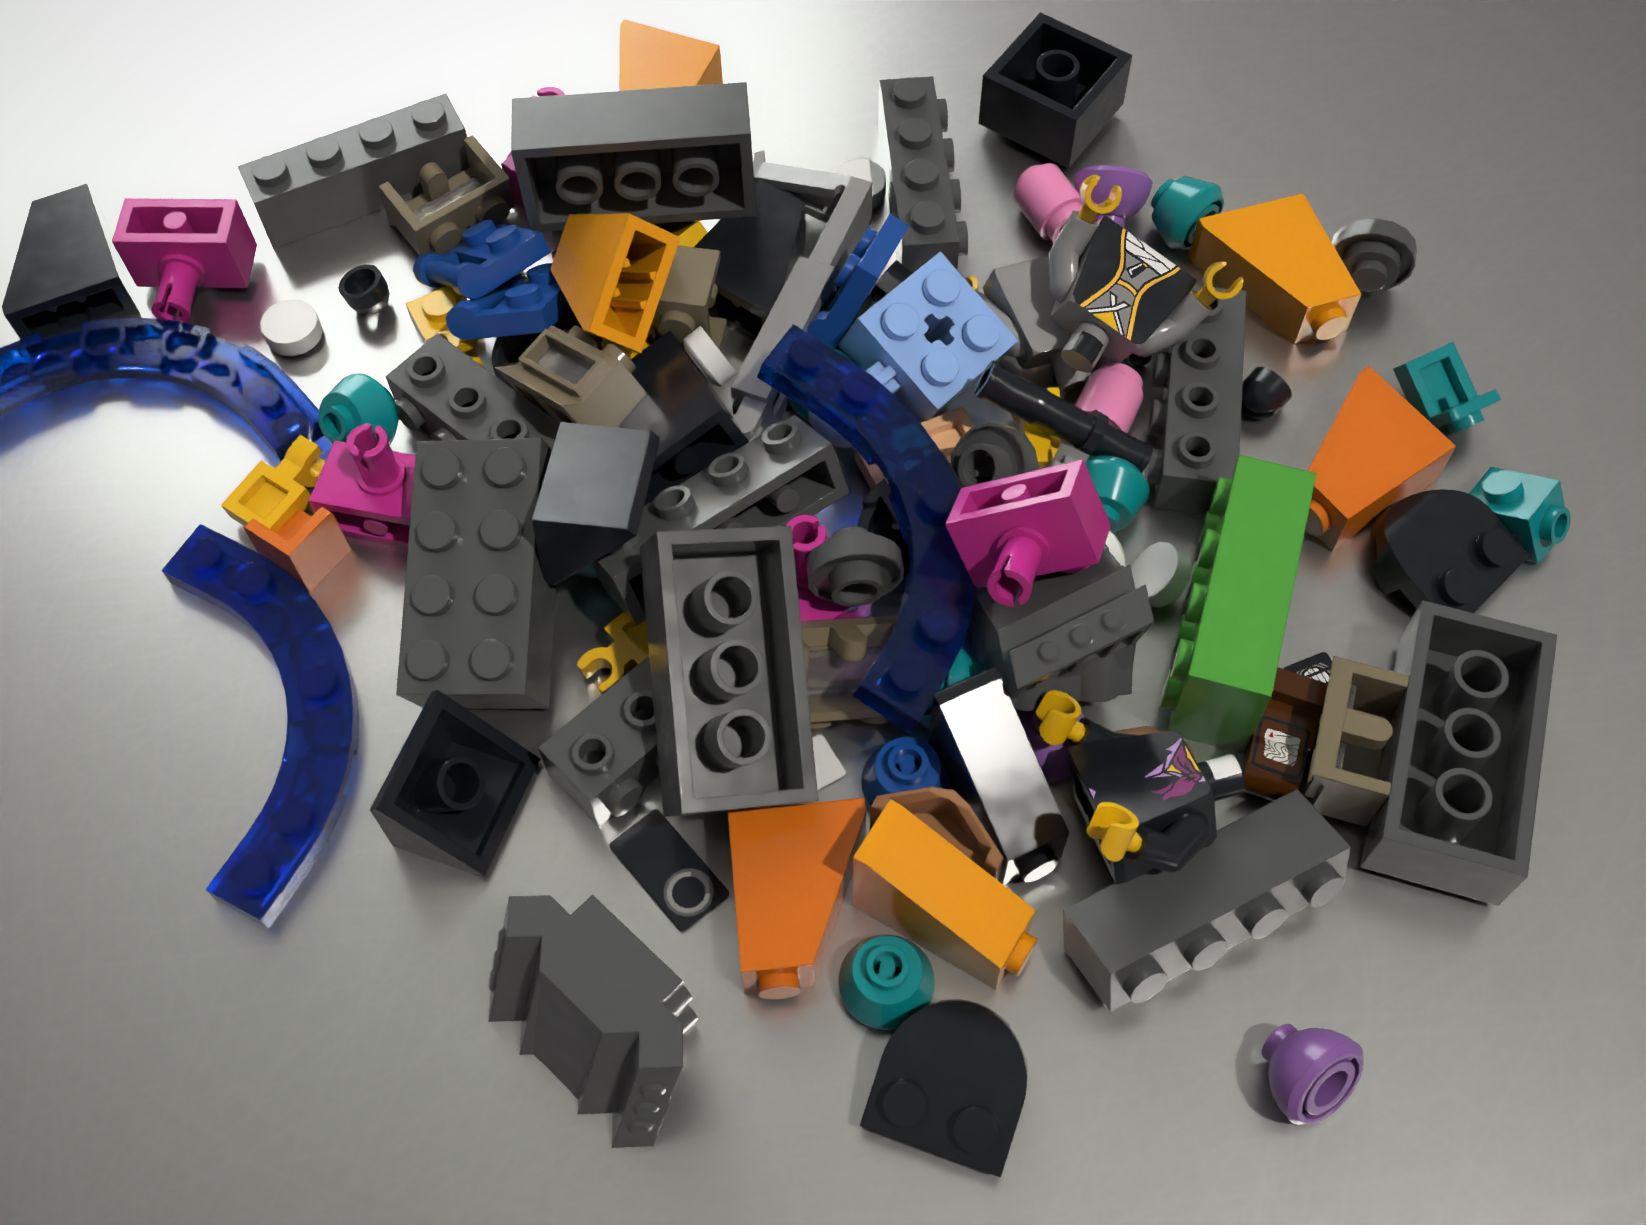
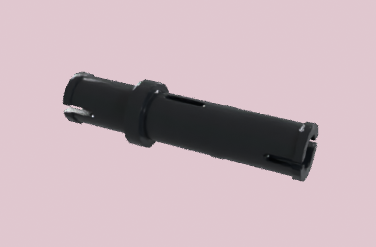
M994 360L987 365L978 380L974 391L975 397L1000 407L1028 424L1040 428L1090 456L1106 455L1118 457L1135 465L1141 473L1145 470L1151 459L1153 446L1109 424V417L1097 410L1088 413L1052 394L1050 391L1003 368Z

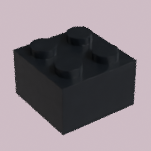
M1040 12L983 75L978 124L1070 168L1123 105L1133 55Z

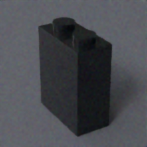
M670 330L642 350V353H638L631 359L636 366V369L631 374L646 391L647 395L618 426L620 428L651 430L660 437L644 506L655 500L657 495L663 490L680 485L708 468L717 457L732 453L749 443V440L707 378Z

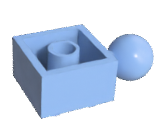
M940 251L857 318L838 346L852 359L862 373L845 370L834 372L823 378L815 386L809 399V421L812 428L831 442L832 446L845 449L862 446L877 435L885 418V401L892 406L909 427L928 421L975 383L991 361L998 362L1019 340Z

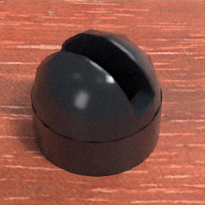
M365 264L351 269L342 277L338 287L348 306L357 313L377 314L388 305L390 297L388 283L380 270L374 265Z
M1256 367L1243 381L1241 409L1247 416L1254 419H1269L1280 412L1291 399V389L1284 379L1274 371L1265 367Z

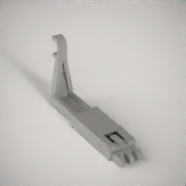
M764 150L754 153V184L761 179L780 190L791 192L797 199L805 203V214L827 224L809 259L799 256L730 387L731 398L735 399L732 404L733 414H735L734 420L749 442L762 435L764 430L770 425L781 421L789 405L788 394L792 374L802 358L817 349L807 336L808 326L817 313L825 311L834 297L836 285L833 283L872 221L873 182L849 175L767 163Z

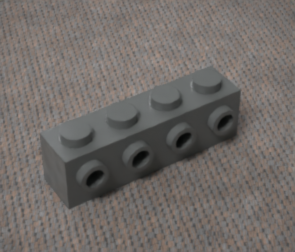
M933 76L879 80L878 128L890 214L910 225L895 249L896 259L914 273L941 251L957 269L958 257L968 254V231L966 221H956L955 213L961 212V188L959 179H950L949 172L954 171L955 161L952 138L943 139L942 132H947L948 129L946 99H937Z
M447 93L260 157L259 159L241 164L237 168L273 249L385 209L378 186L387 181L404 201L423 194L419 172L427 163H437L447 175V179L468 169L469 164L464 145V139L468 136Z
M1194 285L1191 290L1198 292L1203 286ZM1215 288L1216 291L1221 292L1227 290L1223 288ZM1240 290L1237 295L1230 299H1216L1210 304L1212 312L1180 343L1166 348L1164 352L1156 353L1152 387H1160L1162 392L1161 399H1153L1148 434L1158 435V448H1153L1151 459L1145 469V479L1148 484L1155 485L1153 509L1206 515V512L1210 510L1219 476L1231 479L1240 454L1247 291Z
M438 333L385 376L398 409L399 420L413 431L420 427L431 436L432 441L542 438L553 449L560 423Z
M793 415L784 421L770 425L764 430L762 435L736 451L717 457L708 468L680 485L663 490L657 495L655 500L644 506L637 536L592 563L605 591L637 626L646 620L640 546L657 531L786 526L792 518L799 515L813 516L850 492L832 443L796 415Z
M649 656L538 747L548 775L598 827L612 815L619 817L630 811L643 796L644 788L660 775Z
M1296 789L1217 830V838L1210 846L1201 849L1180 871L1166 872L1155 869L1118 885L1114 883L1063 909L1064 949L1110 1012L1130 1001L1134 1003L1147 1001L1159 993L1167 981L1192 968L1196 971L1206 969L1215 964L1225 954L1226 950L1251 936L1255 939L1266 937L1278 929L1290 915L1309 905L1317 908L1332 901L1345 885L1351 846L1301 792Z

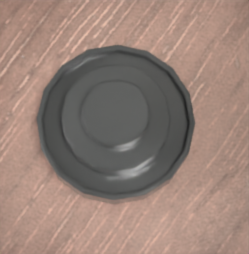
M1377 218L1357 220L1344 225L1334 234L1331 241L1355 284L1361 291H1382L1396 287L1411 276L1415 267L1417 255L1415 238L1406 228L1393 221Z
M991 423L973 427L959 439L952 453L950 463L964 487L1039 470L1036 450L1027 435L1014 426Z
M851 526L837 530L824 543L814 548L806 558L808 589L816 597L843 606L855 607L873 603L883 595L894 590L903 580L904 568L901 549L894 541L868 532V530L862 527Z

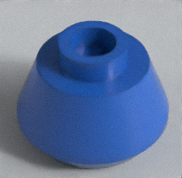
M914 737L896 738L879 747L866 761L861 778L862 792L870 807L879 795L927 787L950 790L952 788L946 767L939 753L925 741Z

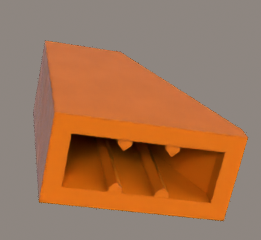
M1370 366L1360 371L1307 470L1317 474L1305 531L1312 536L1318 537L1332 552L1374 524L1378 516L1387 507L1408 496L1421 492L1436 482L1456 448V445Z
M865 797L728 811L740 969L744 993L758 992L760 998L775 1000L798 995L801 992L800 987L814 986L853 874V856L866 836Z

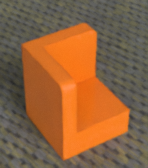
M323 507L319 508L312 516L298 509L276 533L255 519H252L244 527L264 564L308 593H311L351 551L334 514Z

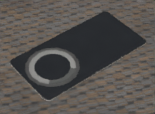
M657 809L652 810L609 845L614 854L680 931L687 930L729 896V890Z

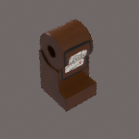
M1277 668L1272 697L1244 751L1240 767L1246 793L1275 801L1299 788L1307 757L1312 749L1319 720L1323 712L1327 683Z

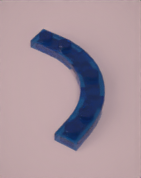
M154 318L96 320L83 322V331L64 334L47 340L39 333L0 348V417L29 401L73 385L116 378H146L182 384L220 400L238 413L251 426L280 462L284 459L287 450L300 434L312 442L324 436L319 426V409L276 363L247 344L240 347L235 343L215 337L213 331L206 327Z
M793 324L763 361L757 378L829 424L853 446L868 465L877 464L892 489L888 497L898 519L903 544H908L909 573L905 578L902 605L895 627L853 697L911 734L932 702L933 694L938 692L963 645L972 617L976 586L973 584L945 525L960 490L951 469L935 442L918 419L892 392L854 362Z
M199 524L161 571L171 584L221 608L250 628L272 653L281 675L286 696V743L282 763L273 789L262 811L245 837L206 888V891L215 900L269 929L314 866L327 845L344 809L347 799L344 790L350 774L352 757L357 755L359 744V710L356 687L349 661L334 629L316 601L297 580L261 554Z

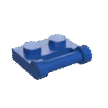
M889 214L879 232L870 227L866 229L833 283L836 285L837 292L825 311L817 313L808 326L807 336L815 347L819 349H834L840 343L910 225Z
M485 220L468 228L462 234L464 241L442 255L432 252L421 254L415 260L413 272L415 278L426 286L438 288L445 285L452 287L462 297L478 299L551 253V250L540 231Z
M545 263L529 269L526 273H518L483 297L458 302L447 313L446 325L454 336L464 340L542 333L545 328L548 329L551 325L554 326L569 310L570 305L550 270L552 263Z

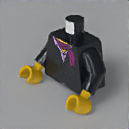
M1048 691L1036 710L1037 718L1042 721L1039 726L1040 736L1050 745H1061L1068 738L1070 747L1067 750L1074 798L1088 825L1086 833L1091 838H1094L1116 885L1130 881L1155 869L1166 872L1180 871L1201 849L1210 846L1217 838L1215 802L1241 795L1245 792L1243 774L1233 754L1197 763L1183 737L1178 732L1168 730L1143 735L1115 733L1087 718H1081L1077 721L1081 715L1079 703L1062 691Z

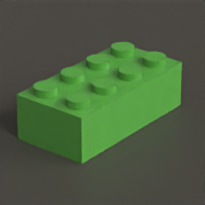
M1239 455L1231 479L1219 476L1210 510L1206 512L1200 532L1198 547H1201L1198 561L1194 563L1185 597L1189 600L1185 615L1181 617L1173 647V652H1176L1173 668L1168 672L1160 702V707L1171 710L1167 731L1178 732L1184 739L1240 754L1244 753L1272 697L1317 473Z

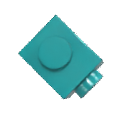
M1454 342L1393 369L1406 400L1436 428L1445 425L1449 435L1485 420L1480 409L1501 400L1496 389L1477 395Z
M1490 467L1469 493L1483 501L1513 535L1521 536L1522 546L1530 554L1526 561L1540 563L1555 544L1563 541L1569 530L1570 511L1565 507L1560 480Z

